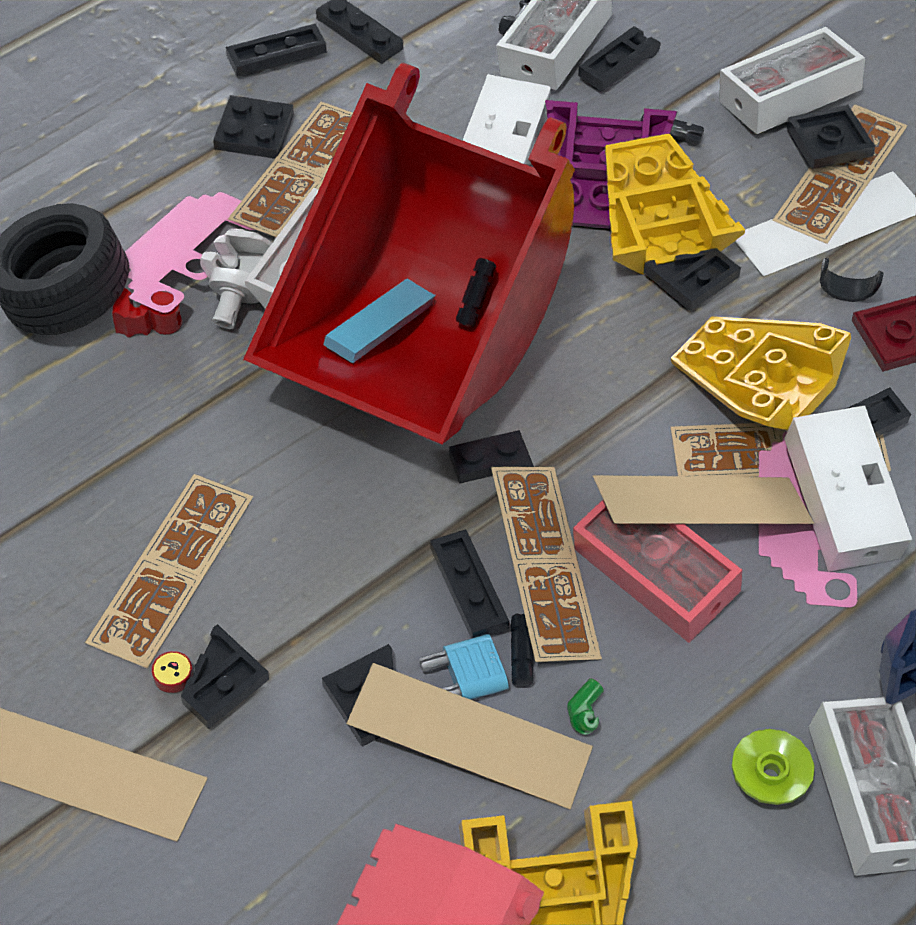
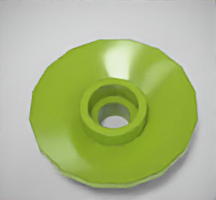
M775 729L754 731L742 738L733 752L731 765L735 781L745 794L759 802L773 805L792 803L803 796L813 782L815 767L810 751L800 739L786 731ZM768 769L773 770L778 776H769L764 771Z

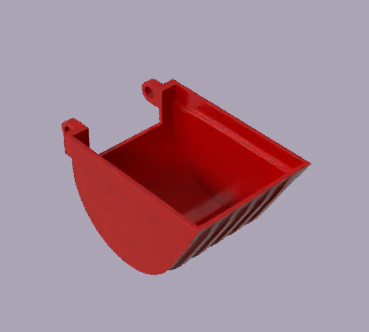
M403 62L396 68L387 90L366 83L243 360L439 444H444L460 431L465 418L492 398L504 386L521 362L538 331L556 288L570 240L574 215V191L570 180L575 169L568 158L558 155L566 135V123L552 117L548 118L544 123L528 158L533 167L413 122L406 112L418 87L420 71L419 68ZM478 258H485L493 261L496 264V269L493 277L488 279L490 285L482 308L476 312L479 314L474 327H467L459 324L456 321V316L459 308L464 306L462 299L470 277L475 275L473 269ZM405 279L411 280L435 295L431 307L354 363L349 362L324 346L325 337L328 333Z

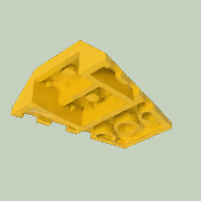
M670 133L605 145L612 259L643 275L645 274L644 265L647 261L655 260L656 264L659 265L674 262V257L677 255L697 254L700 251L714 248L722 251L745 234L744 227L739 221L735 223L731 218L729 208L722 199L718 201L709 190L710 184L704 176L699 177L694 171L693 162Z

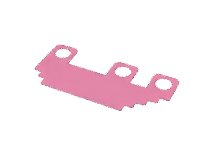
M218 192L213 197L202 195L199 199L187 196L125 251L127 259H129V269H131L128 278L133 280L128 285V288L134 290L129 298L162 313L172 311L184 299V294L160 283L159 281L171 270L195 280H203L208 277L205 272L192 273L188 271L186 263L193 259H201L203 254L193 250L225 220L247 230H255L228 219L241 200L223 192ZM158 291H167L173 294L174 301L169 305L160 306L152 302L151 296Z
M784 432L782 442H773L772 450H761L759 452V477H789L807 509L784 440L787 432ZM759 524V555L770 557L771 566L781 568L783 570V578L795 582V591L805 592L806 603L810 605L847 608L857 604V580L853 575L818 571V550L821 549L812 524ZM833 579L843 580L849 585L850 594L843 600L832 599L825 591L826 584Z

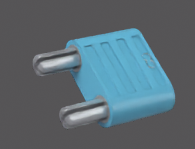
M489 634L443 646V652L419 659V666L423 672L447 665L454 685L442 689L470 700L508 690L509 688L507 676Z

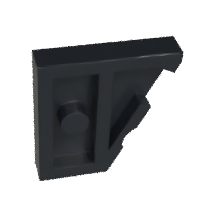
M717 248L703 250L697 254L677 255L674 257V262L657 265L655 260H650L644 265V273L690 311L740 276L741 271L740 266Z

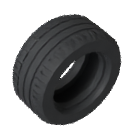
M74 203L43 207L20 218L0 235V306L11 323L21 330L39 335H58L74 331L101 317L114 305L123 292L129 274L127 255L107 218L93 208ZM74 260L70 265L53 275L42 277L46 272L58 265Z

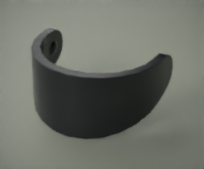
M824 258L822 261L820 285L828 295L835 299L848 302L865 300L873 296L881 286L884 275L883 271H878L875 276L865 279L847 278L828 270L829 258Z

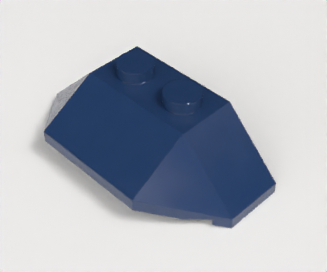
M916 609L911 611L885 636L881 646L882 658L879 673L885 702L890 705L916 694Z

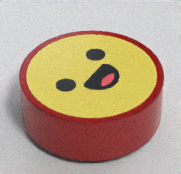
M169 651L158 656L152 665L155 685L167 693L182 691L188 679L193 676L190 659L185 654L177 651Z

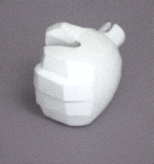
M230 229L226 234L214 240V245L221 256L216 252H204L201 257L200 265L209 278V287L221 295L212 322L220 327L233 329L241 304L259 302L245 286V279L271 246L272 242L256 232H249L244 229Z

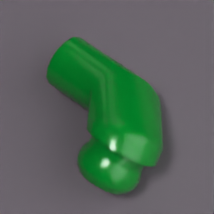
M589 678L567 703V711L572 728L584 735L590 734L599 725V717H595L592 705L604 692L602 685L592 678Z

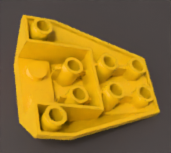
M711 316L671 357V362L738 416L769 427L788 430L793 418L811 415L836 387L851 341V333L821 323Z

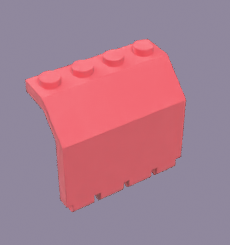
M396 824L393 831L382 830L370 855L372 859L378 862L375 867L369 864L365 865L351 894V897L359 902L357 906L346 904L337 925H530L539 910L544 892L524 876L467 847Z

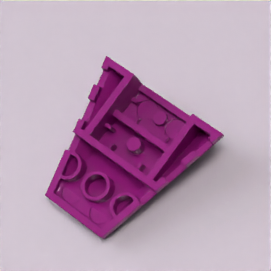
M545 100L547 118L552 117L565 122L567 126L566 135L558 155L568 158L575 169L570 180L574 191L572 225L610 229L605 145L669 134L677 111L644 108L643 121L577 116V102Z

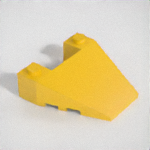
M632 801L590 805L584 810L589 851L510 860L504 815L461 820L459 824L461 846L467 847L524 876L544 892L539 910L530 925L623 924L631 885L632 868L638 847Z

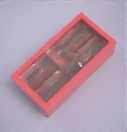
M602 500L573 527L575 550L688 643L741 592L742 569L685 524H614L606 504Z

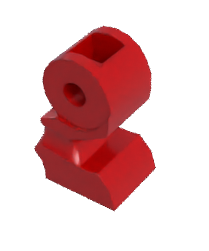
M126 288L123 289L122 294L113 305L112 316L115 332L123 334L128 338L135 334L148 335L152 329L159 334H172L177 332L182 325L180 304L167 313L159 312L143 304L139 307H134L133 300L129 298L132 293ZM158 291L151 296V300L156 305L165 306L174 301V296L165 291Z

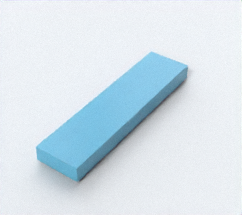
M405 279L328 333L325 337L324 346L349 362L354 363L431 307L435 295L411 280Z

